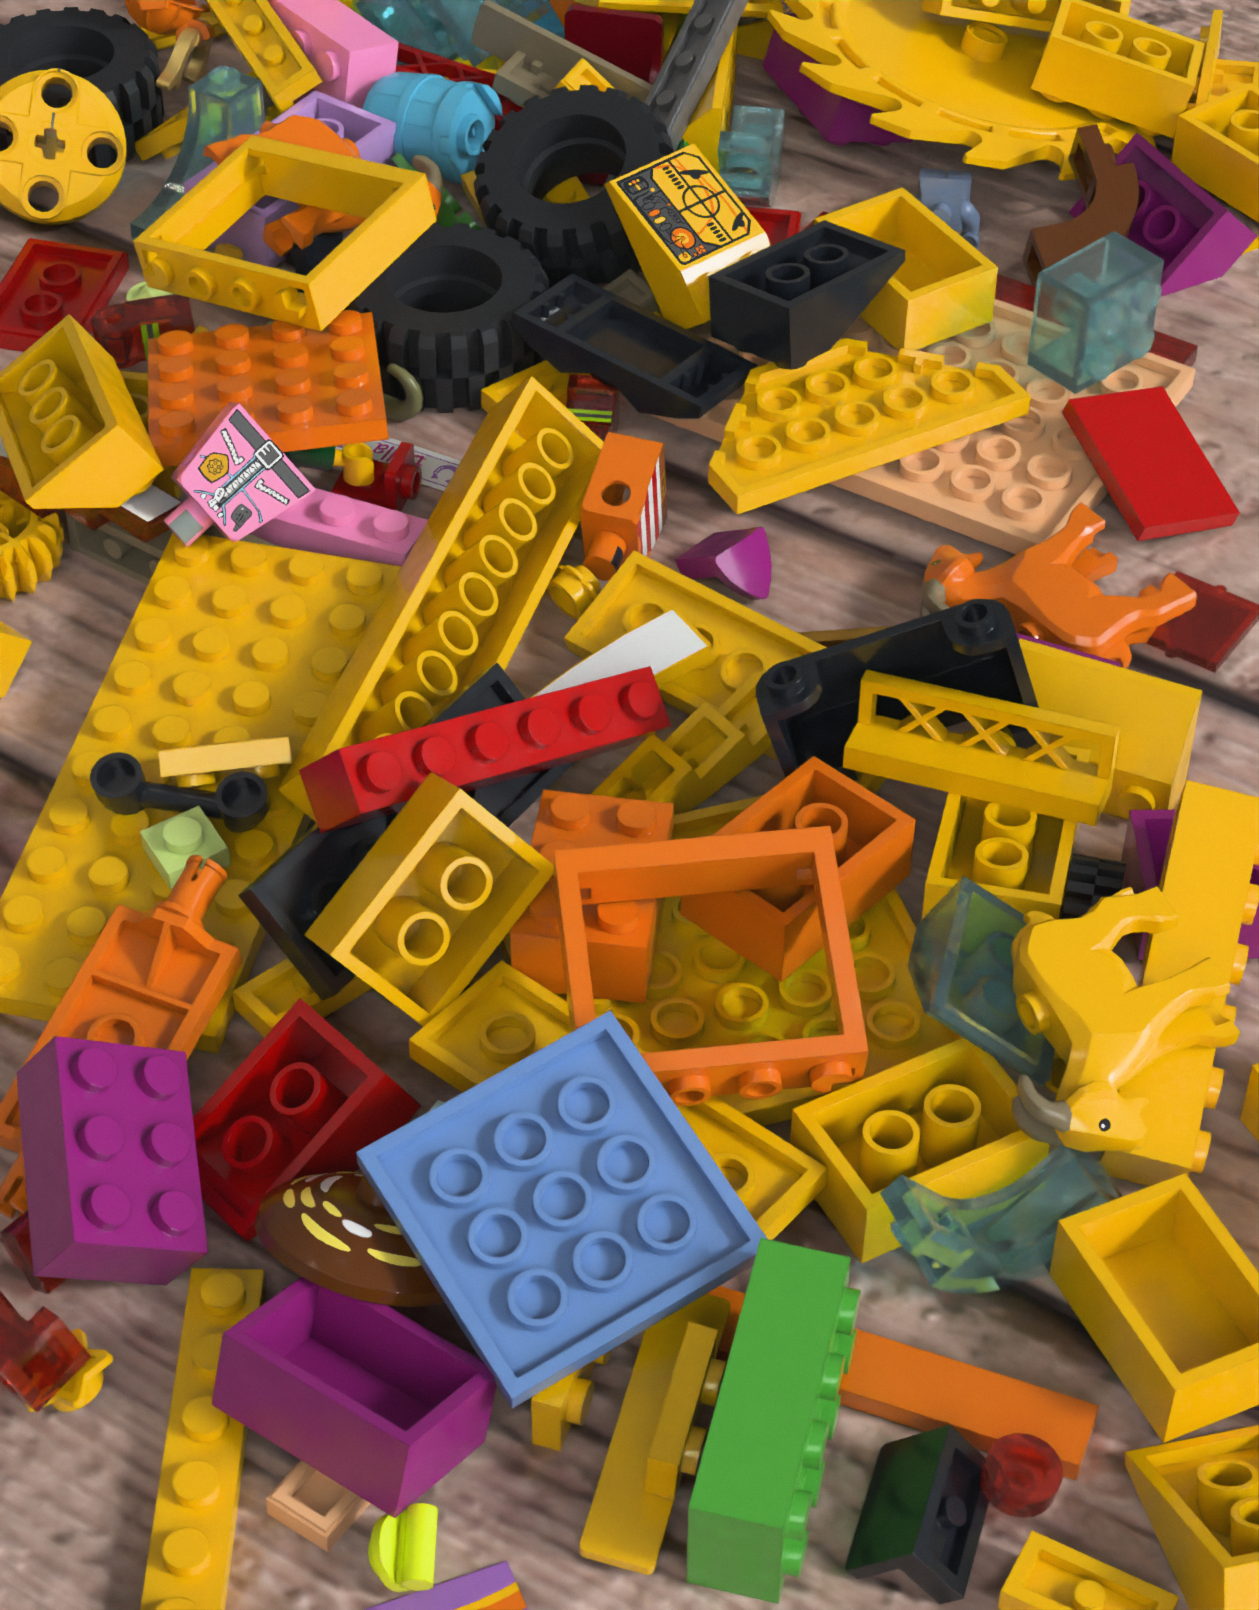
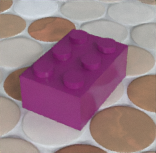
M54 1036L16 1072L33 1275L166 1286L208 1253L186 1052Z
M300 1277L223 1333L211 1405L388 1515L396 1518L407 1506L415 1502L485 1442L497 1384L494 1375L484 1362L391 1307L344 1296Z

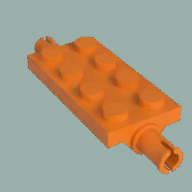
M191 855L187 859L185 868L166 901H159L155 904L154 908L142 913L118 904L23 1066L54 1036L186 1052L187 1061L242 963L239 948L214 939L204 930V924L202 923V919L220 887L227 880L226 871L209 858H207L203 869L200 870L199 866L203 861L202 856ZM16 1076L0 1104V1146L19 1153L0 1185V1213L13 1219L18 1210L20 1212L17 1217L18 1222L29 1224Z

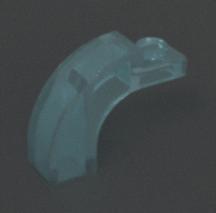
M735 105L731 132L720 131L718 146L720 176L744 206L772 208L774 205L786 136L785 109Z
M1058 1146L1017 1181L984 1196L969 1199L945 1197L902 1174L880 1193L895 1218L890 1223L892 1233L898 1242L913 1255L930 1286L942 1291L964 1294L998 1291L1049 1274L1058 1220L1123 1197L1100 1161L1082 1151L1065 1146Z

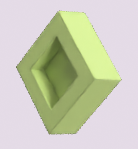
M196 806L140 831L144 851L170 890L173 889L185 868L187 859L191 855L202 856L203 861L199 866L200 870L203 869L207 858L213 860L222 868L231 865L227 845L200 806Z

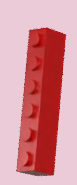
M651 666L340 748L303 767L299 772L319 831L322 834L401 811L430 772L459 787L466 793L627 747L672 725Z

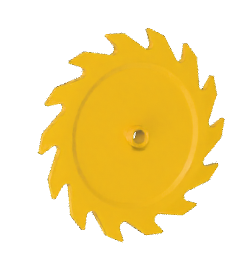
M783 0L798 18L773 9L768 11V20L784 41L821 63L802 62L799 69L801 73L831 93L885 111L871 114L869 122L872 125L907 139L961 144L972 147L971 150L964 154L962 161L965 164L1007 169L1038 160H1049L1060 166L1059 180H1075L1076 178L1068 157L1077 128L1095 124L1098 125L1104 143H1109L1115 154H1119L1136 133L1140 134L1157 149L1153 136L1139 131L1133 124L1116 118L1111 120L1098 118L1091 114L1087 108L1070 102L1056 103L1042 96L1040 92L1031 89L1049 32L921 11L923 0Z

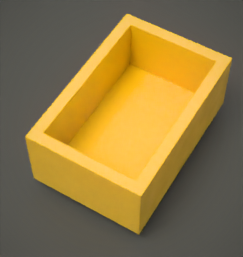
M903 187L814 218V225L825 220L905 250L904 263L859 315L898 351H900V348L919 350L992 322L998 267Z
M1186 1173L1058 1220L1049 1275L1163 1443L1259 1405V1273Z

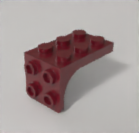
M577 4L568 7L564 15L565 40L651 85L654 84L663 66L664 22L660 16ZM588 173L578 175L577 177L580 182L597 184L603 187L609 174Z

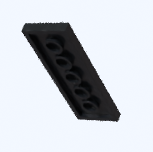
M495 663L484 669L423 726L524 700L525 698L501 666ZM574 762L469 791L466 794L506 827H509L542 795L543 789L547 790ZM399 812L322 834L316 823L238 895L322 1001L337 995L356 975L304 934Z

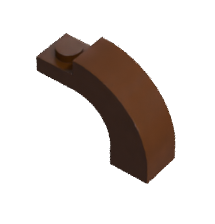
M1097 124L1077 128L1068 157L1085 201L1086 210L1072 220L1030 230L1022 260L1038 302L1074 294L1102 278L1118 260L1137 210L1139 183L1134 163L1116 166L1114 150L1109 143H1104Z

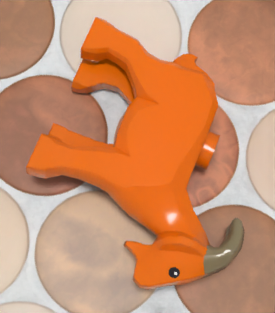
M292 115L277 124L266 121L260 128V134H241L226 141L211 143L204 147L203 152L204 157L212 158L219 165L247 139L255 135L362 159L353 141L348 138H341L323 121L298 115ZM415 155L412 158V165L419 172L426 173L436 215L434 223H436L441 209L443 177L435 162L426 156ZM295 202L300 206L297 210L264 226L263 241L276 254L283 257L292 250L295 243L301 249H304L313 242L317 234L349 231L357 228L366 219Z
M1081 502L1071 511L1067 525L1043 542L1022 550L1006 562L984 571L975 572V569L982 563V553L963 554L950 545L938 547L925 570L920 617L963 604L973 599L996 600L1009 611L1016 633L1120 662V667L1128 668L1132 659L1129 645L1146 643L1158 626L1191 610L1196 605L1197 595L1193 589L1171 572L1163 578L1159 589L1150 584L1139 591L1138 597L1104 595L1099 586L1094 582L1115 572L1118 558L1111 552L1101 553L1094 547L1089 550L1086 548L1093 543L1094 535L1105 528L1106 522Z

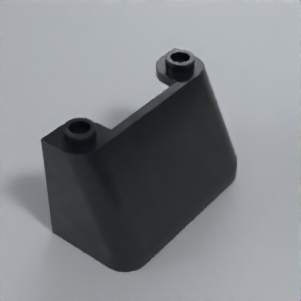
M990 599L969 600L954 607L788 661L779 662L769 668L756 684V698L760 714L785 778L811 757L815 756L853 781L858 780L855 770L843 768L844 746L858 722L861 679L866 670L1039 708L1010 613L1003 604ZM877 694L876 715L903 720L912 715L899 699ZM949 710L936 715L945 728L968 721L962 713ZM1009 724L998 730L1010 735L1016 747L1028 749L1038 743L1024 727Z

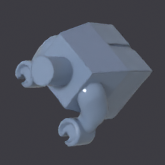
M921 168L918 196L915 198L954 231H961L963 229L960 236L978 249L980 243V214L970 202L972 172Z

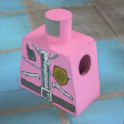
M230 402L222 409L173 472L171 478L188 498L169 514L163 522L186 547H189L212 525L227 540L234 543L305 499L316 489L239 403Z

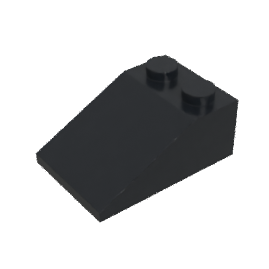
M825 220L709 276L711 337L735 346L738 351L752 353L771 361L779 368L790 370L801 368L808 361L829 351L904 263L905 250Z

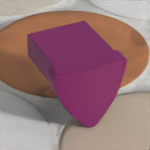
M763 527L715 532L674 559L680 573L690 579L718 577L731 590L751 600L766 599L769 595L772 565L768 540Z

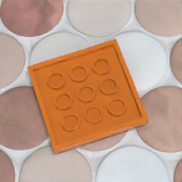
M343 310L322 331L276 320L272 324L251 327L243 324H227L217 328L215 331L193 334L187 331L175 330L166 332L159 336V338L148 339V435L162 466L179 465L222 409L230 402L239 403L282 452L388 440L389 435L372 312L359 313L354 310Z

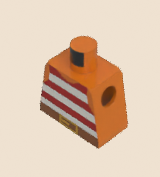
M608 432L580 512L584 552L583 566L589 569L598 580H610L633 550L649 557L668 517L664 443ZM627 487L631 494L629 499L624 502L623 494Z

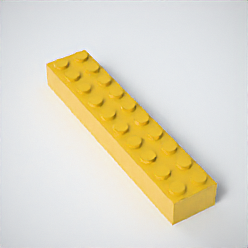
M529 377L494 405L487 413L278 788L281 794L315 822L316 819L299 770L337 749L422 727L484 669L498 663L505 671L581 520L582 502L604 442L534 377Z

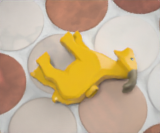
M1157 886L1138 894H1134L1132 888L1128 887L1112 896L1101 897L1094 906L1089 908L1086 914L1078 918L1054 919L1051 915L1041 911H1030L1023 917L1026 926L1018 932L1010 948L1013 963V992L1017 996V1012L1025 1028L1033 1035L1042 1032L1066 1063L1065 1072L1055 1101H1050L1038 1093L1027 1075H1021L1018 1078L1017 1091L1019 1095L1012 1100L1011 1112L1018 1127L1034 1140L1065 1146L1082 1152H1131L1138 1150L1148 1135V1130L1140 1114L1148 1106L1150 1100L1147 1096L1123 1099L1117 1091L1146 1067L1166 1055L1193 1045L1213 1048L1226 1047L1236 1044L1239 1038L1240 1031L1232 1020L1223 1017L1214 1005L1206 1009L1199 1006L1211 1004L1213 998H1219L1230 993L1229 981L1210 957L1163 981L1137 986L1122 959L1112 952L1123 935L1133 932L1158 934L1177 926L1179 916ZM1190 1006H1198L1193 1009L1185 1011Z

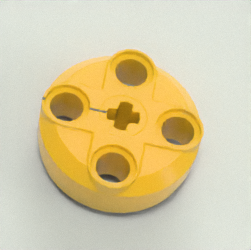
M60 68L24 73L0 86V127L7 129L13 135L11 145L6 150L0 151V204L22 219L47 225L72 223L100 209L116 191L126 164L125 132L121 119L111 101L89 81ZM56 84L66 86L72 93L71 101L62 108L48 106L43 101L42 96L49 86ZM98 144L111 146L118 155L116 162L108 168L95 167L87 157L92 147ZM39 187L51 188L59 196L57 205L48 212L35 210L29 203L31 193Z

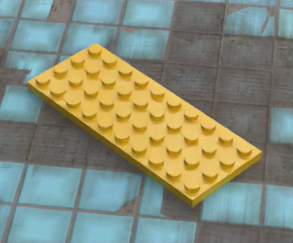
M172 533L0 898V1013L49 1022L116 906L119 904L142 913L154 908L157 902L166 901L171 892L144 851L140 831L181 813L146 807L137 814L122 815L105 808L98 800L90 782L91 770L99 759L111 753H127L137 759L146 781L177 786L176 776L161 777L158 751L161 749L289 735L292 762L279 764L280 776L261 778L266 784L270 796V808L265 818L252 829L238 833L227 829L223 819L207 817L227 845L231 865L223 868L227 873V880L220 887L204 915L202 923L204 924V930L214 939L238 947L242 958L240 967L194 1047L196 1050L219 1053L235 1012L232 991L247 982L266 934V930L238 895L306 833L311 820L307 814L281 794L278 788L402 566L240 540L233 543L226 538L201 535L189 547H186ZM238 768L215 771L216 783L187 788L216 792L218 785L225 777L241 772V770Z

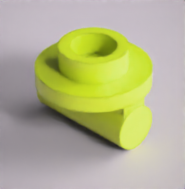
M426 1503L411 1504L407 1506V1510L400 1513L396 1518L384 1514L374 1524L368 1545V1558L375 1574L390 1590L402 1593L411 1590L424 1591L433 1588L438 1508L436 1506Z

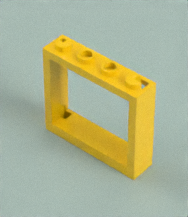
M252 135L134 239L133 242L147 287L322 331L436 221V215L426 173ZM265 195L366 219L306 276L204 251ZM297 288L304 290V293L298 292Z

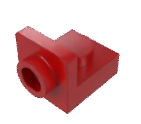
M401 442L390 463L373 459L374 481L372 484L367 486L349 485L344 481L342 470L331 490L335 494L348 496L388 509L402 511L408 499H416L421 485L422 471L421 467L416 466L414 462V445Z

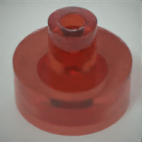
M1013 1433L1001 1437L989 1449L980 1474L981 1487L989 1502L1001 1512L1020 1518L1034 1517L1045 1512L1052 1505L1062 1483L1063 1467L1058 1454L1047 1442L1030 1434Z

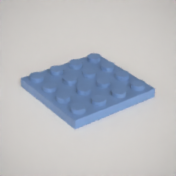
M611 1010L356 1152L358 1166L481 1361L485 1363L494 1375L498 1388L512 1409L749 1269L754 1264L760 1238L767 1239Z

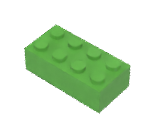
M760 1238L688 1507L687 1583L779 1604L785 1575L800 1577L809 1537V1530H806L810 1507L816 1508L825 1471V1461L822 1460L827 1439L832 1440L835 1433L841 1404V1395L838 1393L842 1375H848L856 1342L857 1330L854 1329L861 1290L848 1287L851 1257Z

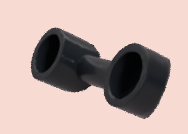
M116 752L99 759L93 766L90 774V782L98 800L105 808L122 815L137 814L146 807L183 813L196 806H200L207 817L223 819L227 829L232 832L241 833L257 826L265 818L270 808V796L266 784L258 775L251 772L243 771L230 774L220 782L216 792L148 782L136 758L127 753Z

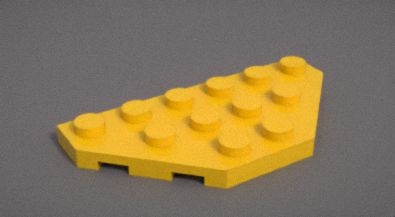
M844 338L838 340L829 351L811 359L801 368L792 370L782 369L771 362L750 370L745 381V390L740 403L736 402L724 428L722 444L718 451H714L709 462L708 483L738 515L1029 414L1031 395L999 365L977 362L975 370L944 365V355L900 348L898 356L867 351L868 342Z

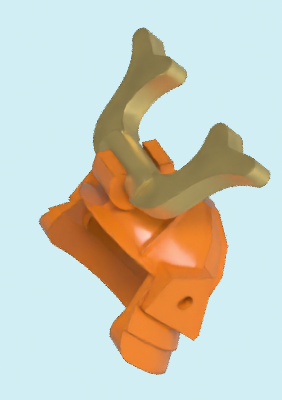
M125 0L128 14L139 27L165 36L176 34V44L166 67L156 81V86L170 91L172 88L178 90L181 85L184 67L192 51L191 60L183 76V81L194 86L198 83L205 84L207 81L208 57L212 40L216 38L213 26L208 21L199 19L203 12H210L211 8L198 0Z

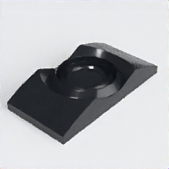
M573 273L513 312L511 325L560 373H590L593 378L605 386L619 390L640 413L675 419H699L745 384L750 370L757 367V364Z

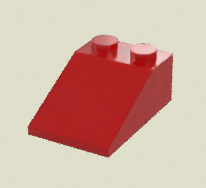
M299 998L193 1117L202 1199L248 1242L257 1236L255 1218L262 1198L270 1190L289 1180L302 1176L357 1171L360 1167L357 1164L356 1152L404 1126L422 1105L306 1002Z

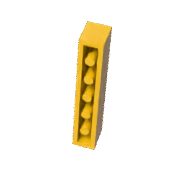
M1186 780L1175 809L1158 886L1177 912L1179 919L1175 928L1158 934L1148 933L1137 986L1168 979L1207 957L1213 960L1230 984L1240 985L1249 951V946L1238 943L1241 923L1252 925L1259 902V885L1250 883L1253 864L1259 866V797ZM1227 994L1219 998H1213L1211 1004L1199 1005L1203 1009L1214 1005L1223 1017L1232 1020L1233 1023L1235 1022L1237 1007L1225 1004ZM1190 1006L1185 1011L1193 1009L1198 1006ZM1193 1045L1166 1055L1146 1067L1117 1091L1123 1099H1131L1137 1096H1147L1150 1103L1140 1114L1148 1130V1135L1138 1150L1131 1152L1101 1151L1096 1173L1146 1186L1155 1185L1184 1173L1188 1176L1190 1171L1202 1173L1211 1141V1132L1200 1130L1204 1108L1215 1109L1224 1076V1069L1213 1066L1216 1048Z

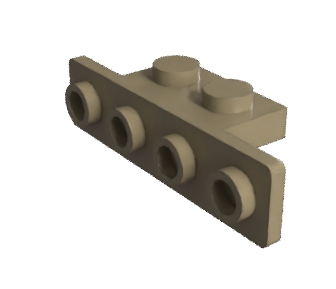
M485 0L480 5L471 43L506 62L496 73L492 89L509 98L513 103L524 107V101L538 95L539 99L552 95L551 90L557 86L582 58L615 89L625 92L628 100L634 96L645 102L653 86L650 83L490 0Z

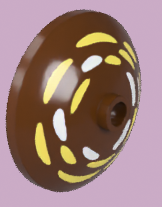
M333 1172L302 1176L273 1188L262 1198L255 1218L257 1235L265 1248L279 1262L301 1277L344 1296L376 1304L418 1307L444 1302L364 1173Z

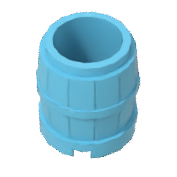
M393 72L383 76L374 83L368 92L362 108L395 122V155L399 152L411 166L412 158L415 155L426 156L436 163L444 180L462 185L460 175L473 171L477 157L481 151L484 152L482 145L495 128V115L503 116L499 97L490 86L472 81L458 83L433 73Z

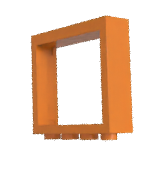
M831 826L554 850L553 884L571 1032L596 1019L582 905L814 884L839 1035L640 1054L672 1101L678 1106L696 1105L705 1102L711 1096L740 1094L747 1099H764L778 1094L782 1089L811 1087L818 1092H830L832 1085L855 1083L863 1079L869 1050Z

